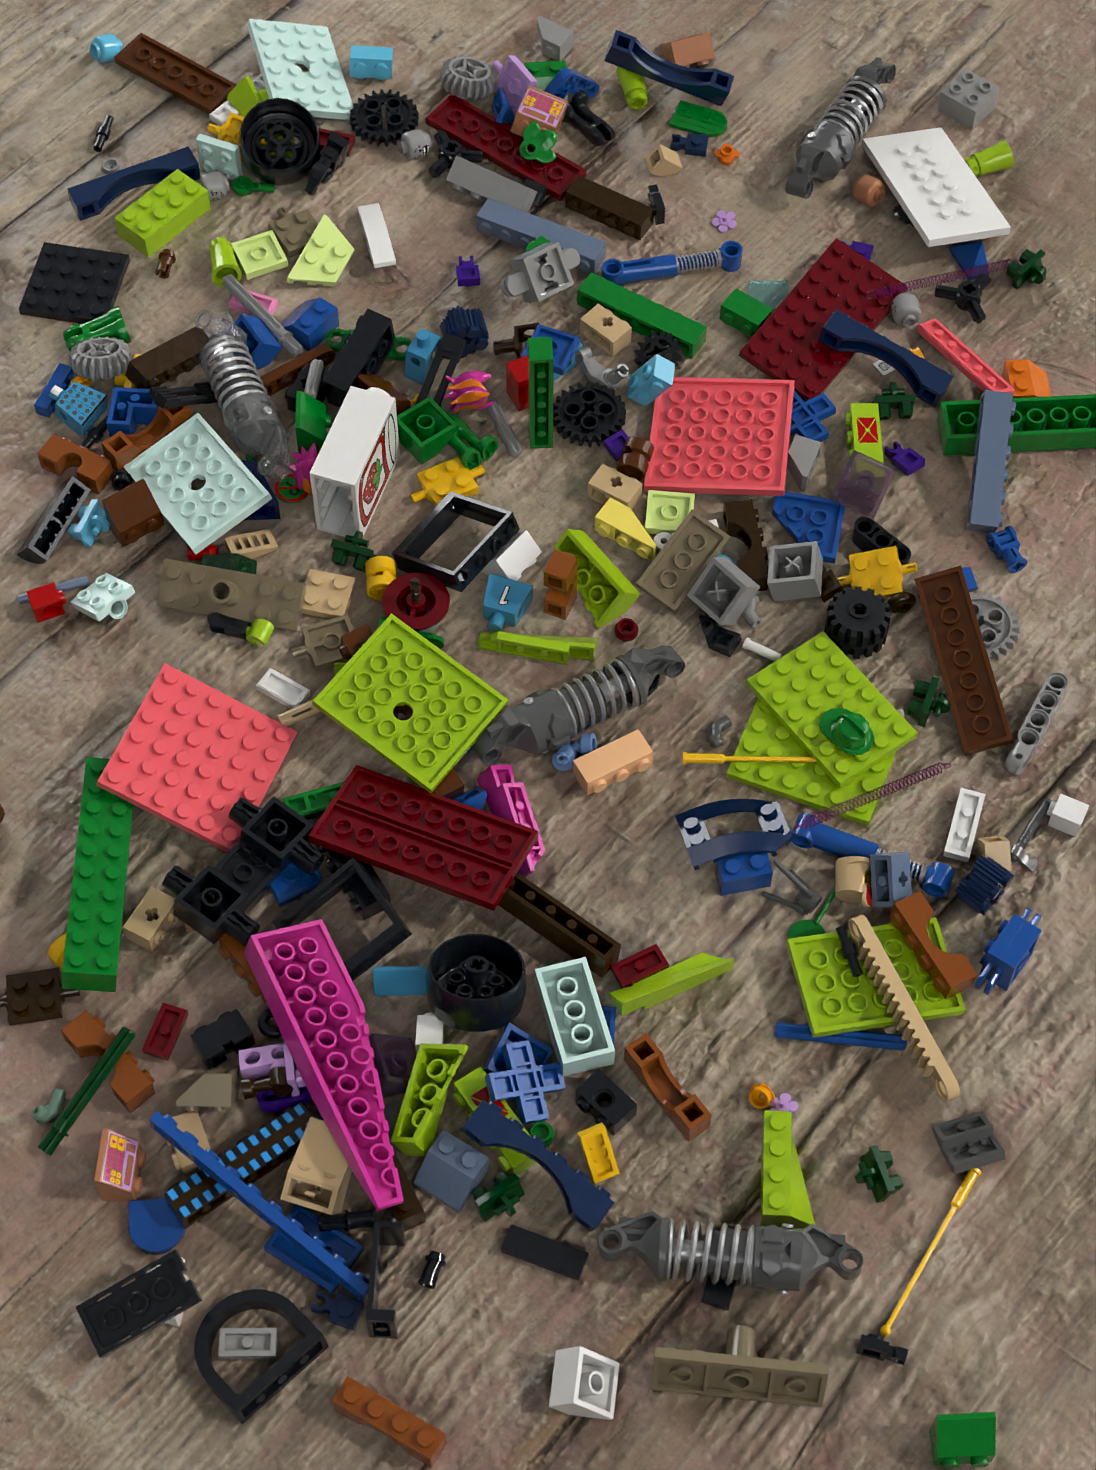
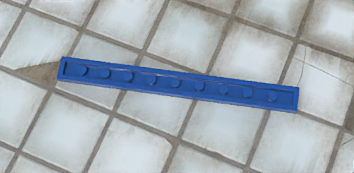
M156 1111L149 1119L150 1127L337 1282L359 1300L363 1301L366 1298L369 1280L358 1271L353 1273L346 1267L347 1262L336 1253L332 1256L324 1249L326 1245L318 1237H309L303 1232L305 1228L294 1218L291 1220L286 1218L278 1204L274 1201L268 1203L261 1197L262 1193L256 1186L251 1183L246 1185L239 1179L241 1176L233 1167H224L218 1162L220 1158L212 1150L201 1148L197 1144L199 1141L193 1134L188 1131L183 1133L176 1127L178 1125L171 1116L168 1114L162 1116Z

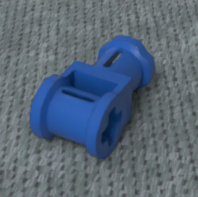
M1007 526L1004 530L996 533H987L986 539L989 549L995 553L998 560L1002 558L1005 560L1008 572H1019L1027 565L1026 558L1022 557L1018 551L1020 543L1012 526Z

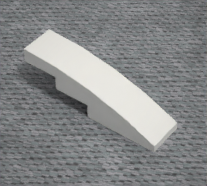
M379 203L358 206V215L362 223L367 249L374 268L396 265L392 244Z

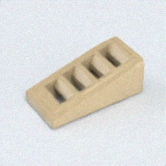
M270 529L225 538L226 549L234 565L279 549ZM267 538L269 544L265 545L262 539ZM258 541L260 546H255L254 542Z

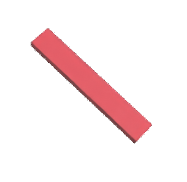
M936 318L917 324L916 331L983 392L985 390L1013 393L1014 396L1015 389Z

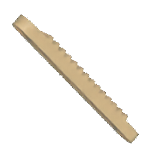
M864 915L850 918L848 920V929L860 951L857 958L858 960H864L862 967L869 969L867 976L874 978L872 985L879 987L877 994L884 995L882 1004H889L886 1010L887 1013H894L891 1020L892 1022L899 1023L896 1028L897 1031L904 1032L901 1037L902 1040L909 1041L906 1046L907 1049L914 1050L911 1057L919 1059L916 1066L924 1068L921 1074L922 1077H929L937 1094L944 1102L959 1097L960 1089L955 1076L869 921Z

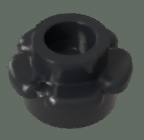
M118 470L110 475L111 485L118 491L132 484L133 478L125 470Z

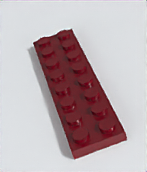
M456 95L447 97L425 118L428 126L437 131H445L449 138L470 150L482 151L484 158L526 181L527 178L547 186L546 193L559 201L566 196L567 189L579 175L584 178L586 177V169L554 152L556 159L550 163L544 164L536 159L533 161L525 160L519 152L520 144L524 141L522 136L510 132L512 127L505 123H497L496 118L463 99H459ZM527 146L529 152H534L532 146Z

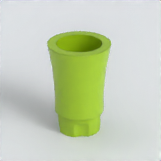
M617 67L616 75L620 81L628 107L634 110L643 109L648 104L645 77Z
M1001 140L993 146L964 159L976 177L1000 170L1012 169L1014 166L1012 150L1005 140Z
M217 237L210 242L211 279L216 286L225 288L222 281L224 276L231 274L239 282L242 278V272L237 264L231 243L224 237Z

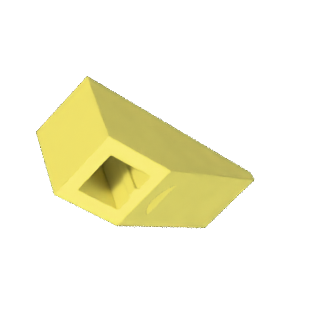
M609 498L595 516V531L601 536L608 537L617 542L621 547L636 552L640 557L653 561L656 557L657 546L631 508Z

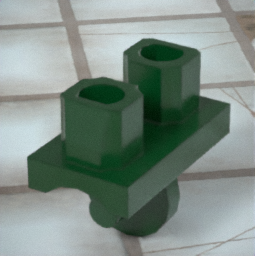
M1026 249L1019 258V262L1023 264L1022 266L1015 261L1008 265L1006 274L1014 279L1012 285L1014 288L1019 289L1027 280L1030 284L1033 282L1041 284L1045 281L1046 268L1042 266L1041 259L1045 256L1044 251L1040 249L1035 254Z
M890 382L889 389H882V396L874 397V402L872 403H878L880 420L890 419L891 409H898L900 419H910L913 415V407L917 401L916 394L905 395V388H897L896 382Z
M356 531L354 536L346 535L345 542L333 539L331 547L334 550L332 555V562L334 564L345 566L348 556L355 557L353 568L361 572H365L366 561L376 555H374L373 550L364 548L369 546V541L363 539V532Z
M932 677L930 683L920 680L916 682L913 696L925 700L920 702L911 699L907 715L918 718L919 726H926L930 710H933V716L939 717L940 713H947L950 709V703L945 699L946 695L944 693H939V696L935 697L939 678Z
M877 1145L870 1146L868 1148L869 1151L859 1158L861 1163L858 1166L861 1172L855 1175V1180L858 1184L865 1183L867 1189L872 1190L876 1202L880 1203L884 1202L891 1194L898 1192L903 1187V1182L899 1175H889L887 1169L893 1165L890 1151H879Z
M502 1171L494 1177L495 1187L490 1191L484 1186H480L472 1192L479 1215L484 1222L495 1215H501L503 1212H506L510 1217L516 1214L513 1205L520 1201L519 1198L525 1195L520 1185V1179L515 1173L510 1176Z

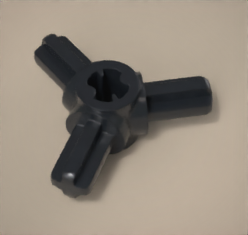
M438 130L434 134V138L439 145V154L437 156L438 160L429 168V173L433 178L439 177L446 169H451L456 156L470 162L481 163L483 161L482 151L463 150V146L455 140H450L445 131Z
M985 273L978 276L974 281H964L958 284V288L937 285L934 295L938 298L955 300L957 307L963 311H968L973 321L979 324L986 319V315L980 306V297L982 296V291L991 283L992 279L989 277V274Z

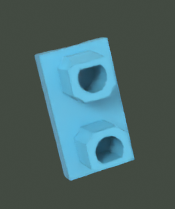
M92 499L88 506L80 507L78 511V516L81 519L79 524H71L68 530L73 539L81 540L85 547H91L99 532H107L111 526L110 522L106 519L105 511L99 505L98 499Z

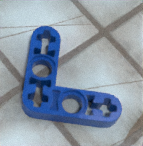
M563 68L557 73L545 92L564 99L568 92L575 94L579 90H584L590 99L597 94L599 85L591 77L569 68Z

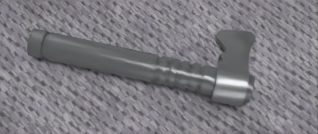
M1049 798L1043 799L1016 844L1010 848L1011 861L1024 865L1030 872L1035 870L1037 860L1035 858L1029 859L1024 849L1052 802Z

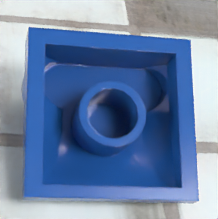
M508 1023L496 1037L484 1061L483 1070L486 1074L507 1071L501 1048L507 1043L529 1040L536 1066L547 1064L553 1049L513 1024Z

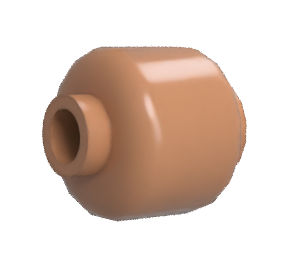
M863 175L853 184L854 198L869 207L877 205L885 197L884 183L871 175Z

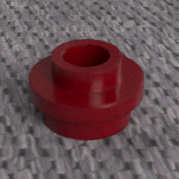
M623 618L615 625V636L621 641H632L638 635V626L632 619Z

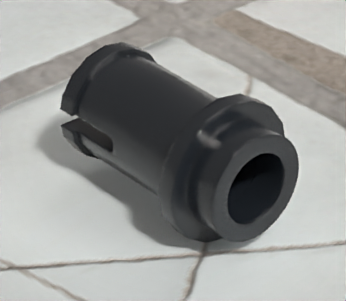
M430 1251L429 1255L425 1256L426 1264L418 1281L421 1286L435 1289L441 1268L446 1265L444 1261L445 1255L436 1251Z

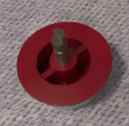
M409 573L394 579L387 586L382 597V606L387 618L392 613L413 630L432 633L439 627L449 610L450 596L446 586L436 577L425 573Z

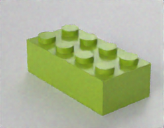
M175 170L115 217L118 236L149 258L211 209L208 190L180 170Z

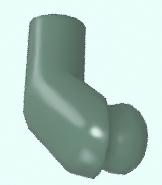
M54 1089L50 1103L44 1107L36 1106L32 1110V1118L37 1123L45 1124L58 1117L62 1111L66 1092L61 1089Z

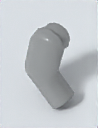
M756 594L741 614L753 628L758 627L762 622L761 618L754 611L757 603H759V597Z

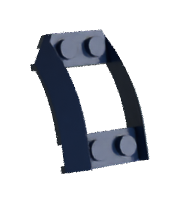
M727 799L707 803L675 815L694 870L700 869L699 865L713 860L716 863L738 855L771 853L772 856H776V851L784 843L787 846L793 840L779 802L757 799ZM754 812L762 828V831L735 832L711 839L704 820L729 813Z

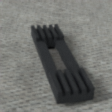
M444 333L415 405L427 398L442 359L446 358L447 360L450 359L434 398V401L441 407L443 396L450 383L446 376L452 377L467 342L465 339Z
M209 382L194 383V386L168 389L166 386L151 387L148 396L160 408L218 402Z

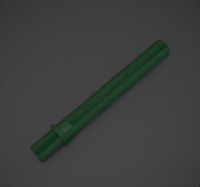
M127 1027L121 1028L55 1123L50 1124L52 1127L38 1145L39 1149L51 1156L65 1136H69L67 1132L135 1038L133 1031Z

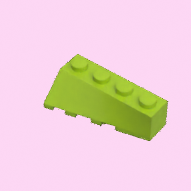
M567 529L554 545L555 550L568 552L577 557V591L581 592L585 600L584 605L588 611H591L595 619L594 623L598 629L626 613L641 593L583 530Z
M420 1043L391 1142L406 1156L425 1157L433 1145L450 1083L469 1048L467 1045Z
M764 1110L761 1149L760 1225L762 1226L775 1225L782 1227V1224H792L793 1228H805L811 1224L815 1225L791 1130L792 1112Z

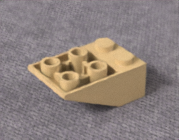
M310 1117L287 1172L280 1199L334 1215L341 1212L352 1169L324 1120Z

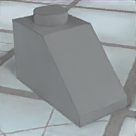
M537 17V36L542 54L556 61H561L574 46V32L544 17Z
M795 434L792 443L789 442L787 468L800 490L805 491L820 457L822 442Z

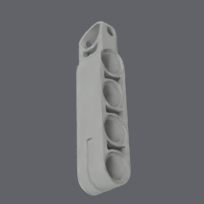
M1052 672L1047 676L1006 758L1005 768L1008 772L1020 775L1023 773L1030 758L1035 755L1067 690L1069 681L1063 673Z

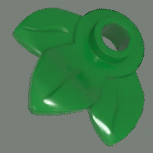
M536 121L530 123L523 131L524 141L519 147L520 155L528 161L536 159L544 164L552 162L556 159V155L551 148L557 142L558 134L552 130L541 131ZM527 146H532L534 152H529Z

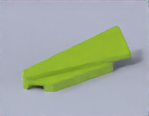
M249 75L245 76L227 95V99L243 117L258 103L269 99L266 88L257 92ZM277 136L276 140L279 141L281 138H285H283L282 136ZM286 151L284 155L290 158L293 156V153Z
M501 631L494 633L481 632L477 649L568 665L570 657L594 661L598 638L512 634Z
M701 952L634 983L633 986L612 991L609 995L621 1016L641 1007L646 1010L732 970L734 959H723Z

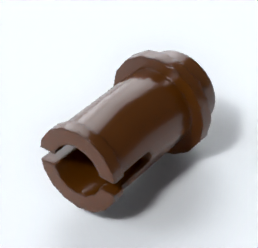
M164 249L159 253L160 260L155 274L163 279L169 277L172 264L176 262L175 253L169 249Z

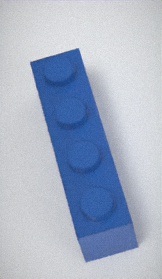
M59 363L34 404L36 414L50 418L51 414L55 412L57 401L50 398L49 393L55 385L65 391L67 390L70 382L75 378L71 366Z

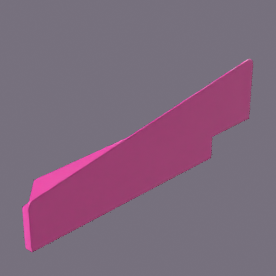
M511 764L490 765L477 778V782L480 788L484 789L487 793L486 802L491 814L538 831L537 841L518 870V873L526 878L535 870L534 867L537 861L545 852L524 783L514 782Z

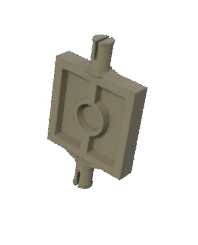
M282 206V209L280 207L277 210L281 219L270 222L269 230L273 231L280 246L290 258L302 253L318 223L308 209L290 215L285 207Z
M348 614L301 628L305 645L291 648L293 658L308 654L313 661L316 671L333 667L334 663H346L349 661L348 659L344 660L339 651L341 636L356 628L351 624Z

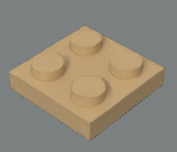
M310 569L305 582L306 589L301 614L327 619L346 615L356 586V577Z

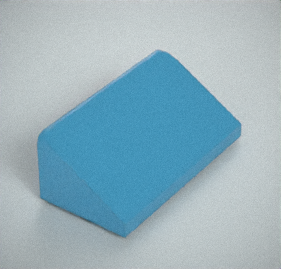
M426 966L373 967L374 994L376 996L425 995L427 993Z

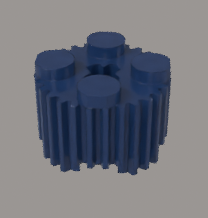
M459 306L448 310L447 316H445L446 319H443V322L439 325L442 337L444 333L466 340L467 343L461 358L466 357L468 353L475 352V350L486 349L489 345V334L482 311L479 308L471 310L468 308L465 310Z
M981 855L955 891L961 901L985 916L993 905L991 902L996 904L1003 896L1005 891L1002 890V886L1007 887L1014 875L992 858H985Z

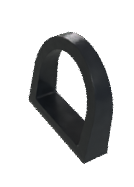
M251 1289L240 1291L224 1298L207 1313L199 1326L194 1351L198 1369L209 1388L236 1419L243 1424L329 1346L324 1335L289 1299L273 1291ZM252 1309L275 1312L285 1318L303 1339L246 1390L237 1395L214 1370L212 1346L216 1334L227 1320L240 1312Z

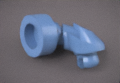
M583 733L580 739L572 740V744L569 742V744L561 747L552 756L554 767L560 771H568L573 768V760L576 759L578 754L583 756L596 750L597 739L594 733Z

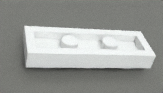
M965 788L960 789L943 856L968 863L985 798L984 793Z

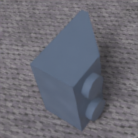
M443 1129L428 1150L415 1178L414 1185L459 1213L471 1197L472 1192L476 1190L490 1170L489 1157Z

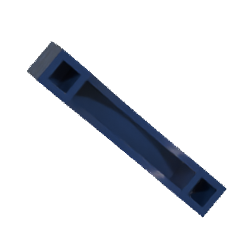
M618 30L615 31L609 43L604 59L605 62L719 106L723 105L730 93L734 78L733 75L715 68H690L668 62L650 52L636 37Z
M188 146L67 188L71 205L79 220L82 221L101 214L104 208L121 194L144 185L159 184L177 169L194 181L200 179L198 162Z
M835 310L826 322L818 341L837 352L863 353L886 362L906 379L916 397L935 408L954 378L945 370L936 367L926 359L920 358L906 348L899 346L887 337L878 334L866 325L857 322L838 310Z
M483 1100L460 1130L481 1147L511 1149L537 1162L550 1174L559 1187L566 1203L568 1215L588 1231L595 1230L615 1203L610 1199L611 1194L601 1186L596 1188L589 1183V1177L581 1170L576 1169L574 1171L566 1165L568 1161L557 1152L552 1154L545 1148V1142L535 1135L529 1136L523 1131L524 1126L514 1118L509 1120L502 1115V1109L492 1101L487 1103Z

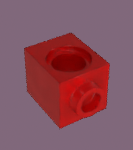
M54 582L26 591L37 623L65 614L63 604L67 603L62 590L57 591Z

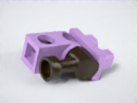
M283 1042V1045L274 1044L238 1050L240 1071L243 1077L241 1078V1086L245 1100L255 1098L256 1092L273 1091L279 1097H284L290 1093L292 1097L300 1095L299 1088L306 1086L285 1042Z

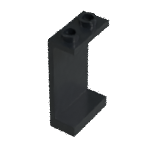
M384 1218L382 1221H375L366 1324L369 1337L397 1339L398 1323L396 1311L377 1309L383 1245L405 1246L403 1222H398L394 1218Z

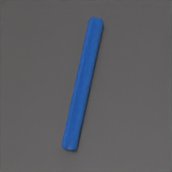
M778 1022L775 1027V1037L893 1050H905L907 1046V1040H902V1035L860 1030L812 1038L809 1025Z

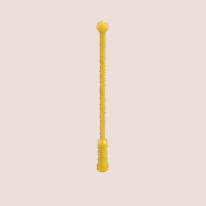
M687 752L682 754L683 765L687 763L723 764L725 761L817 762L814 757L725 756L724 754Z
M978 1168L967 1170L968 1172L951 1201V1209L886 1325L881 1326L880 1334L887 1337L890 1335V1328L956 1209L961 1208L977 1177H980L982 1172Z

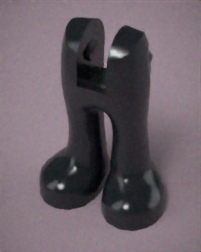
M579 90L572 97L571 103L568 102L562 122L569 123L577 128L592 144L597 146L604 145V139L610 141L615 137V132L605 120L588 108L589 96L584 90Z

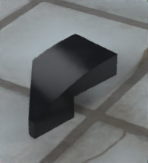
M700 615L699 620L708 647L720 654L731 657L742 641L741 634L722 628L714 619Z

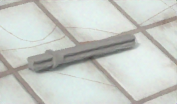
M231 274L223 277V285L254 317H258L263 321L282 347L284 346L294 357L302 354L303 346L293 337L291 331H287Z

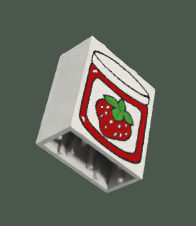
M350 386L310 471V481L317 530L346 537V535L354 536L356 531L363 532L364 536L400 457L396 400L382 389L372 387L364 390Z

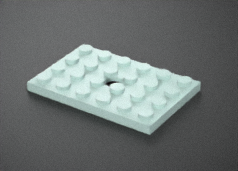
M261 19L248 20L247 28L269 99L284 98L295 101L305 107L313 117L350 120V109H353V104L328 27ZM295 64H303L309 71L302 72L301 68Z
M199 413L123 466L131 474L135 483L141 479L146 481L161 514L195 555L272 499L269 492ZM194 479H206V483L201 489L191 490V482Z

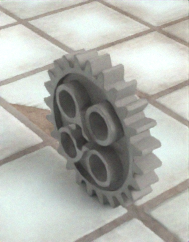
M980 591L978 597H975L970 592L983 640H992L991 642L984 641L989 661L992 656L998 661L999 653L1007 656L1008 648L1013 649L1014 642L1018 640L1019 617L1015 616L1014 608L1009 609L1008 601L1001 604V596L994 600L992 599V593H989L987 597H983V593Z

